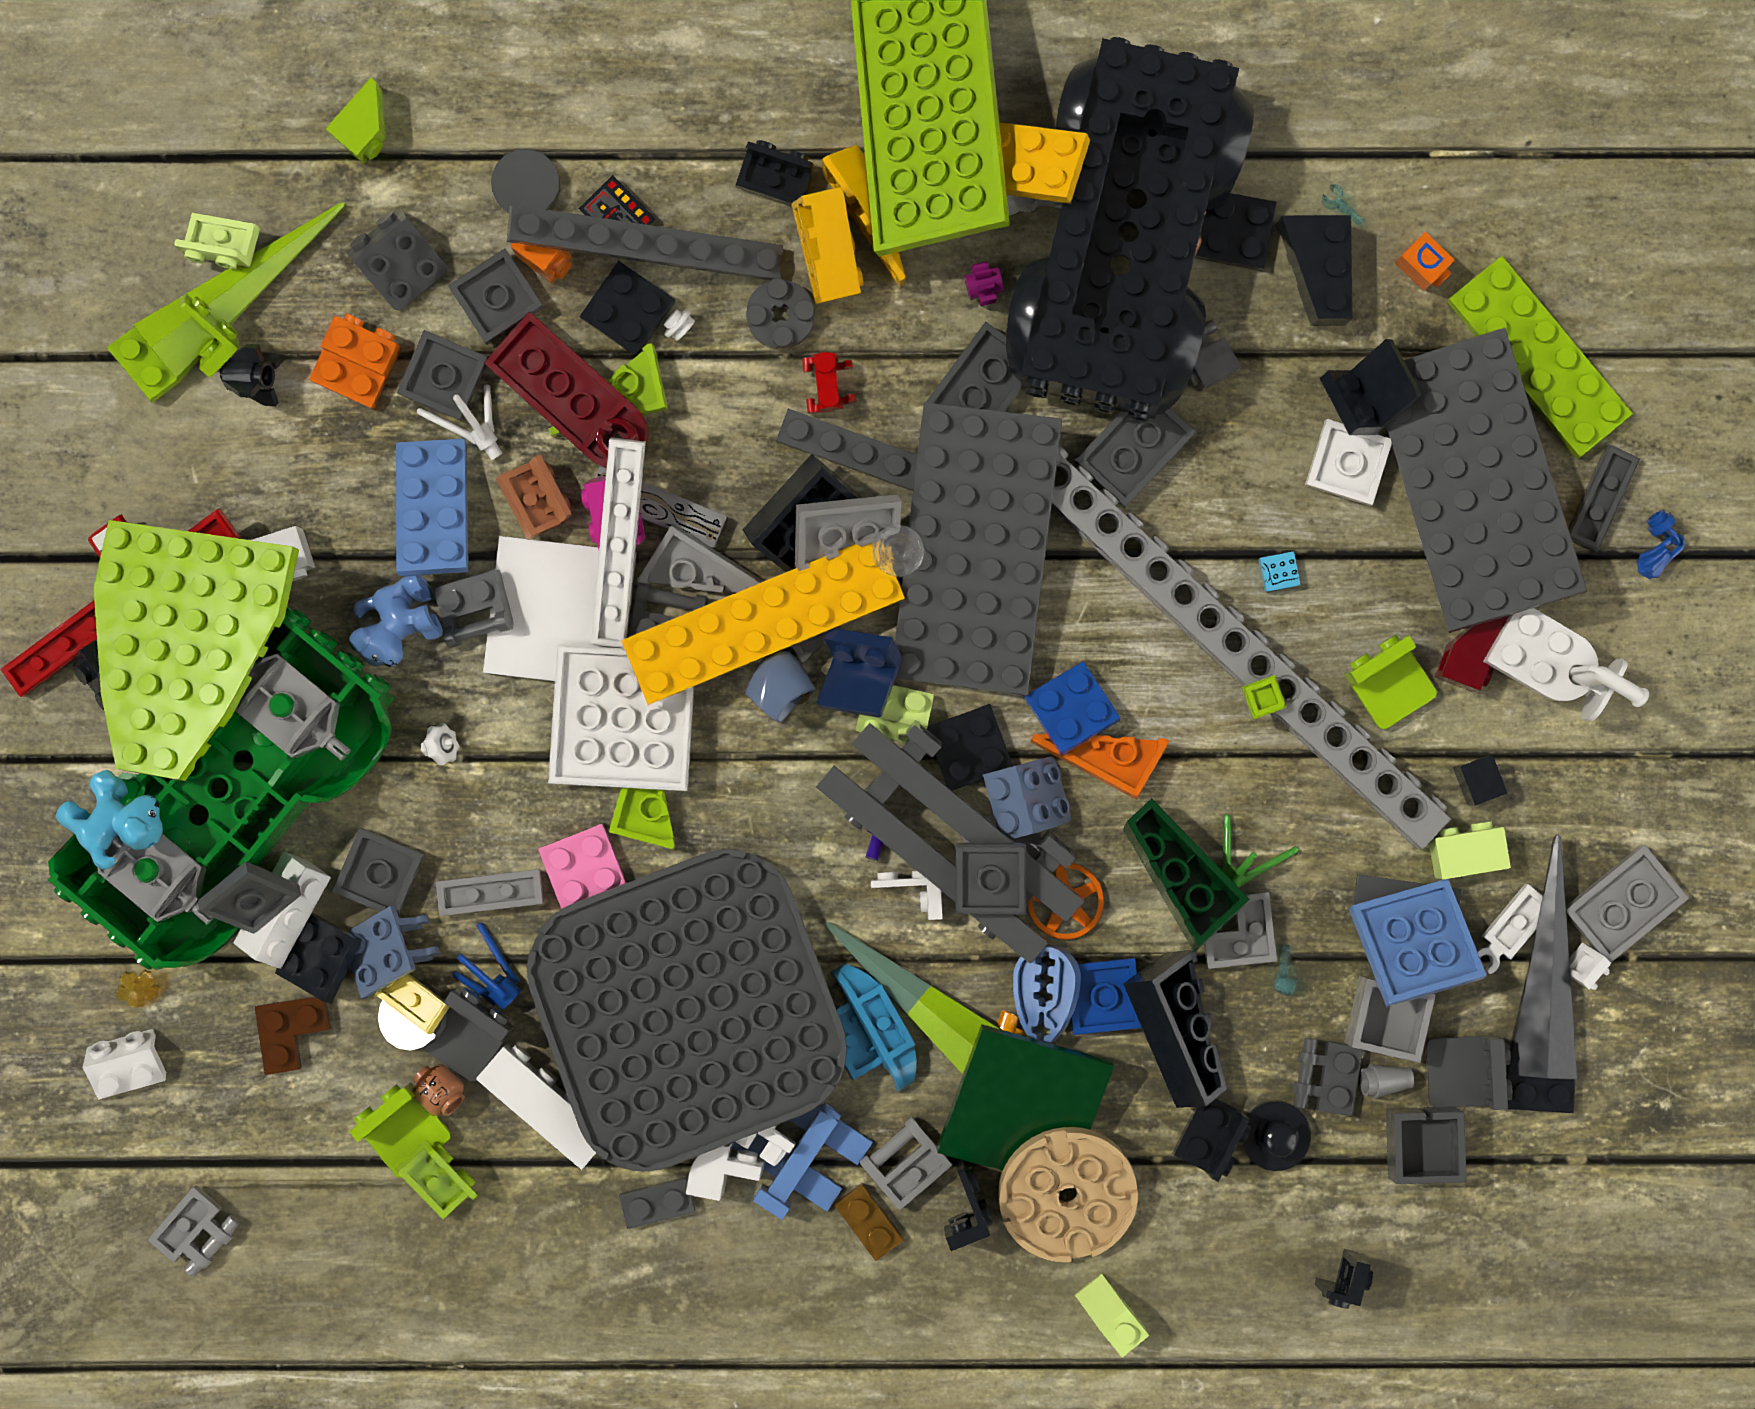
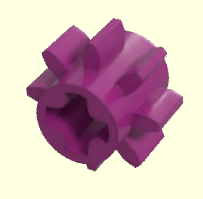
M988 261L973 264L971 267L972 273L964 275L969 299L979 298L980 306L996 303V294L1004 292L999 268L989 269Z

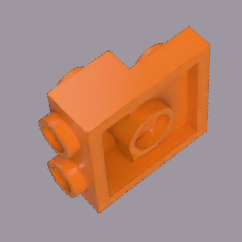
M345 313L342 319L334 315L320 345L323 350L309 380L374 410L402 347L394 342L395 335L377 327L373 333L362 328L365 322L357 317Z

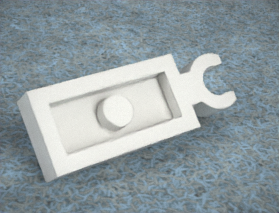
M1524 884L1481 936L1488 944L1486 947L1476 950L1480 958L1483 955H1488L1490 958V963L1485 968L1486 973L1492 974L1498 969L1500 965L1499 957L1502 954L1511 960L1536 930L1542 895L1529 884Z

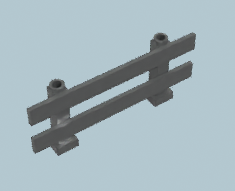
M914 720L906 730V736L909 739L901 748L869 723L852 743V746L882 770L879 775L864 790L833 765L816 788L847 813L845 818L858 829L865 827L956 902V865L883 806L895 789L901 785L970 843L1015 842L918 763L926 753L933 757L942 746V741L918 721ZM1047 830L1039 840L1042 849L1035 858L1026 852V903L1034 895L1067 922L1084 903V899L1052 873L1060 864L1067 869L1076 859V856L1070 847ZM970 914L980 922L978 927L984 934L991 939L997 936L1030 964L1048 944L1046 939L1016 916L1017 914Z

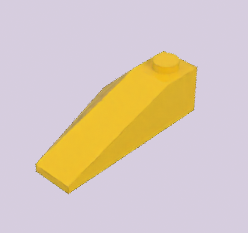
M854 145L822 159L823 176L832 189L843 186L846 209L874 249L865 152L862 153L858 145ZM899 252L880 256V260L899 288L905 285L906 276Z

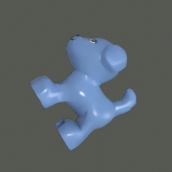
M421 575L404 576L394 585L384 586L378 589L374 596L362 598L355 603L353 611L356 618H362L369 610H377L380 615L381 621L378 624L358 628L349 638L352 649L359 652L369 665H385L387 667L398 665L404 658L402 639L415 632H421L429 640L437 639L443 635V630L435 614L429 615L427 605L419 606L416 609H411L410 607L414 600L427 602L433 599L431 588L426 579Z

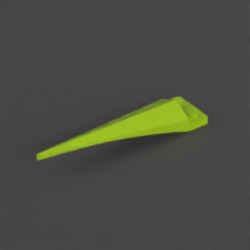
M345 202L335 205L254 253L250 267L237 265L236 269H227L186 294L192 299L198 297L204 301L211 309L210 315L218 322L224 320L232 325L271 282L345 209ZM181 297L133 324L134 327L106 347L151 403L182 381L200 360L201 356L199 353L210 340L217 341L212 334L180 307Z

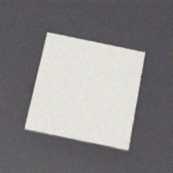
M499 536L495 570H500L514 627L509 631L500 632L497 630L487 634L483 673L555 681L557 645L618 648L591 644L599 558L598 547ZM635 552L634 572H633V582H632V592H633V583H634V575H635L637 552ZM494 608L490 609V618L495 615Z
M557 645L548 783L688 791L694 687L648 706L623 648Z

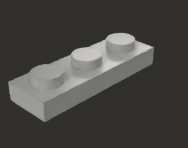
M541 869L436 881L439 916L544 903Z

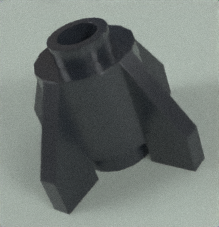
M246 344L237 350L220 368L221 381L227 390L234 392L239 397L251 398L263 406L276 407L279 402L274 388L271 387L275 380L274 369H277L284 361L283 354L269 353L262 355L259 344Z

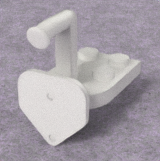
M1534 608L1509 616L1483 661L1546 699L1570 701L1585 695L1581 719L1586 722L1594 721L1601 714L1614 691L1632 701V705L1635 707L1644 705L1649 698L1648 689L1640 688L1623 678L1628 666L1626 660L1622 658L1615 659L1608 668L1599 666L1596 652L1585 638Z

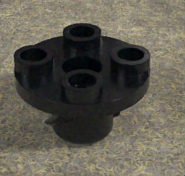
M1281 1100L1261 1103L1248 1113L1249 1122L1247 1125L1251 1126V1129L1242 1146L1247 1156L1256 1165L1270 1171H1283L1294 1167L1305 1157L1311 1142V1131L1307 1119L1296 1107Z

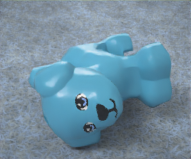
M103 770L94 774L90 779L89 786L97 800L96 807L91 814L86 809L80 808L73 801L63 803L56 813L58 822L76 835L79 844L91 854L94 864L102 870L112 868L115 865V857L107 856L105 851L110 847L117 835H119L121 841L126 846L134 850H141L154 846L159 842L163 833L160 819V803L156 797L151 795L139 796L128 805L123 804L121 800L128 793L127 786L120 777L115 776L109 770Z

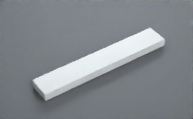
M612 437L609 439L591 644L624 648L621 640L627 638L645 441Z

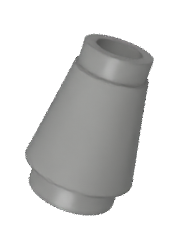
M1369 1064L1367 1068L1360 1070V1088L1364 1096H1371L1373 1099L1413 1088L1414 1075L1410 1067L1403 1068Z

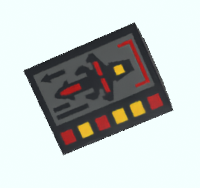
M613 175L578 208L586 216L652 225L655 221L654 216Z

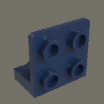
M835 628L828 630L824 640L833 655V660L817 700L818 706L824 709L881 717L903 660L893 637Z

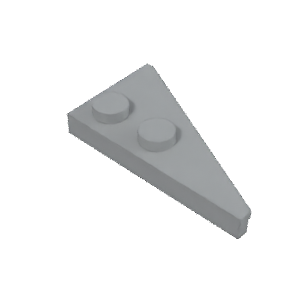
M675 524L671 525L637 579L640 583L645 584L649 582L670 584L671 587L683 588L687 586L693 587L695 590L721 593L724 591L739 592L764 582Z

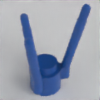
M478 923L477 927L506 977L504 978L499 974L492 980L463 954L458 956V960L486 984L487 987L483 988L457 971H454L452 976L483 996L493 1006L497 1004L503 1010L522 991L516 985L520 978L511 970L484 924Z

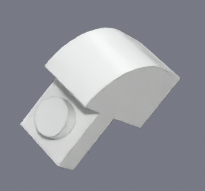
M733 1143L699 1155L691 1166L686 1194L720 1201L725 1192L728 1175L759 1181L763 1174L765 1160L758 1158L757 1153L749 1150H738L737 1153L732 1152Z

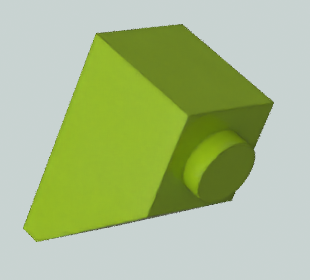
M371 77L326 128L332 138L363 164L368 158L371 160L380 153L383 148L382 142L386 139L383 93L377 82Z

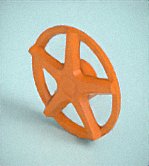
M1071 863L1068 868L1082 872L1092 882L1077 888H1071L1066 868L1062 864L1056 869V877L1082 899L1097 891L1098 908L1092 920L1081 907L1071 916L1084 927L1082 930L1069 934L1055 932L1063 919L1053 911L1045 927L1037 918L1033 906V901L1042 902L1034 895L1027 902L1028 912L1033 923L1043 933L1056 939L1070 940L1087 934L1096 926L1103 912L1104 894L1100 882L1090 870L1076 863Z

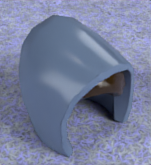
M783 650L763 658L762 662L755 669L744 693L772 719L781 723L796 705L803 704L809 699V696L813 694L816 687L791 652Z

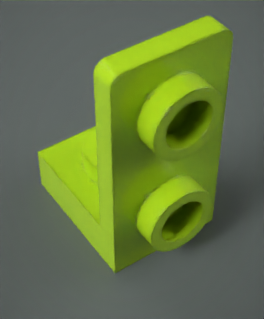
M185 293L181 297L180 307L218 340L217 342L213 339L210 340L199 353L201 356L199 369L211 378L239 349L238 333L226 321L218 322L210 315L211 309L204 301L198 297L192 299Z

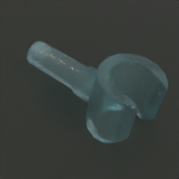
M1331 184L1330 190L1338 196V199L1330 200L1323 194V205L1327 209H1338L1345 215H1351V220L1359 226L1364 219L1343 200L1342 188L1337 184Z
M1281 945L1279 972L1273 982L1274 989L1285 995H1292L1297 984V978L1287 975L1289 970V945Z

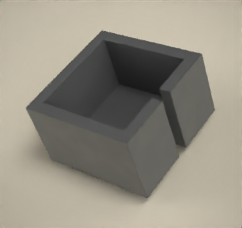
M1424 1107L1423 1112L1418 1108H1386L1388 1178L1395 1184L1466 1182L1465 1121L1462 1110L1456 1107Z

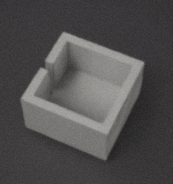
M1359 975L1344 1043L1354 1048L1420 1063L1436 995L1430 994L1386 1007L1376 979Z

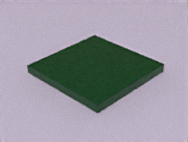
M981 1024L937 1144V1153L1003 1171L1013 1153L1027 1140L1042 1132L1062 1127H1077L1090 1130L1114 1069L1113 1061Z

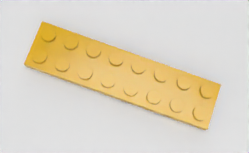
M881 540L862 547L853 544L839 550V556L827 560L826 556L808 563L810 568L801 571L795 568L621 640L647 705L649 706L820 635L830 629L837 628L904 600V594Z

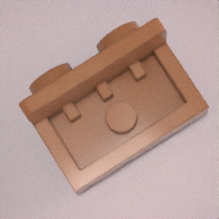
M537 455L529 463L497 477L496 481L527 540L563 525L572 516L568 497L563 492H560L555 482V474L551 465L545 462L541 455Z

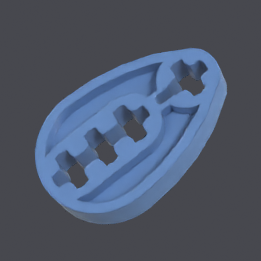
M1046 945L1031 964L1020 957L1013 973L1015 1006L1027 1037L1050 1044L1054 1043L1068 1026L1075 1011L1081 984V973L1078 963L1062 947ZM1049 952V957L1055 959V965L1048 968V975L1054 977V982L1047 985V993L1052 994L1053 998L1045 1004V999L1039 997V991L1046 988V981L1041 980L1040 975L1047 972V964L1042 963L1041 958L1047 956ZM1043 1022L1045 1027L1050 1029V1034L1045 1035L1044 1038L1042 1032L1037 1031V1026L1043 1024Z

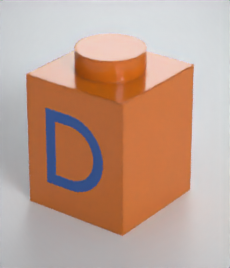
M1425 231L1398 258L1395 264L1425 291L1431 284L1438 288L1449 277L1451 272L1447 268L1455 259Z

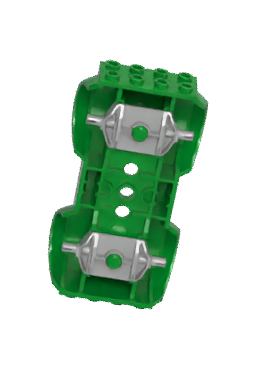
M287 606L285 618L280 628L274 627L265 643V646L268 647L266 654L263 658L258 656L249 673V676L253 678L227 724L224 727L219 726L207 743L211 746L204 756L196 761L195 768L186 781L140 773L137 775L122 772L119 775L128 789V793L121 800L123 804L128 805L137 797L144 795L156 797L160 803V819L163 833L159 842L149 848L134 850L126 846L121 841L119 835H117L110 847L105 851L107 856L115 857V865L112 868L102 870L94 864L91 854L79 844L76 835L73 834L48 861L50 875L48 881L55 886L54 892L56 895L68 903L73 901L83 909L80 913L86 920L94 925L101 924L109 931L107 936L111 941L123 948L127 946L136 954L135 960L148 970H152V968L159 970L190 966L205 960L227 944L240 928L199 912L198 900L244 862L258 866L310 802H327L338 798L353 788L374 767L389 742L391 723L387 708L396 698L388 692L391 686L380 676L365 673L362 670L365 664L350 652L346 654L336 649L335 647L338 645V642L325 631L319 632L315 628L312 629L309 626L312 621L296 608L293 610ZM241 750H246L253 756V765L246 771L237 769L234 764V757ZM219 777L225 779L228 783V792L222 798L216 797L211 788L214 780ZM198 804L205 806L209 813L208 820L203 825H195L189 817L191 808Z

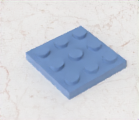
M1448 879L1352 905L1349 909L1386 1007L1482 980L1487 976Z

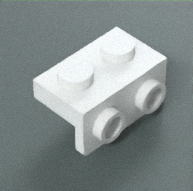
M153 1029L143 1032H131L125 1037L111 1041H99L86 1049L83 1069L98 1100L166 1080L167 1072L154 1047L156 1035Z

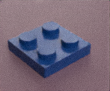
M1084 661L1025 696L1026 703L1061 756L1120 721V716Z
M1135 958L1078 963L1081 973L1079 998L1071 1018L1073 1035L1142 1028L1123 983L1137 974Z

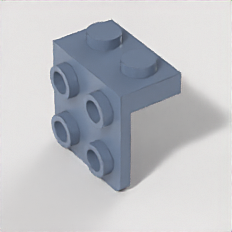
M1054 757L1042 758L983 775L997 828L1010 839L1041 832L1071 821L1070 804L1066 799L1061 782V771Z

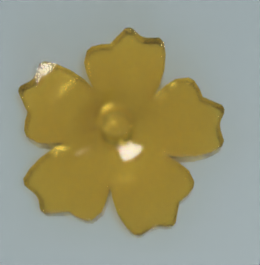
M144 969L139 976H137L135 971H125L120 976L122 984L118 985V990L115 992V996L119 1001H127L128 1005L138 1008L145 1005V1000L151 1001L154 997L158 996L159 986L154 985L155 979L152 976V971Z

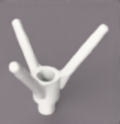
M484 385L485 423L482 425L478 423L458 394L453 396V400L474 429L471 432L422 408L417 409L418 415L466 438L473 444H477L480 450H485L491 460L503 453L495 442L498 439L493 433L495 429L492 420L490 385Z

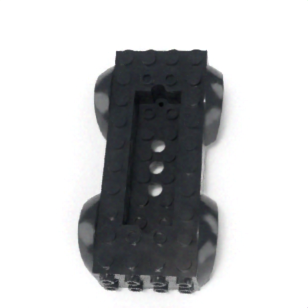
M1112 37L1110 40L1102 38L1098 56L1075 65L1070 71L1060 98L1056 129L1087 133L1090 143L1071 204L1062 203L1050 256L1032 261L1024 267L1012 296L1006 330L1007 360L1011 372L1021 382L1022 389L1027 390L1026 394L1037 398H1046L1047 394L1060 397V402L1072 406H1080L1081 402L1094 405V410L1107 414H1113L1114 410L1127 412L1128 418L1143 422L1148 421V418L1155 419L1156 415L1170 409L1181 397L1195 367L1205 328V304L1196 293L1187 287L1205 211L1222 206L1228 198L1241 171L1253 127V104L1235 86L1239 68L1233 67L1232 63L1220 59L1209 62L1200 60L1193 53L1179 52L1177 55L1165 52L1162 47L1147 44L1141 47L1132 45L1127 39ZM1140 190L1145 193L1147 202L1142 208L1134 209L1128 205L1126 197L1131 191ZM1130 225L1135 227L1138 231V237L1132 242L1123 241L1118 234L1123 226ZM1117 256H1124L1130 261L1131 268L1128 273L1117 275L1111 270V261Z

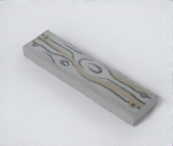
M599 466L595 478L606 476L607 469ZM642 481L639 510L643 520L669 530L672 524H675L715 549L728 519L727 516Z

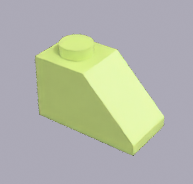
M1102 1273L1075 1294L1099 1330L1122 1358L1149 1336L1145 1326Z

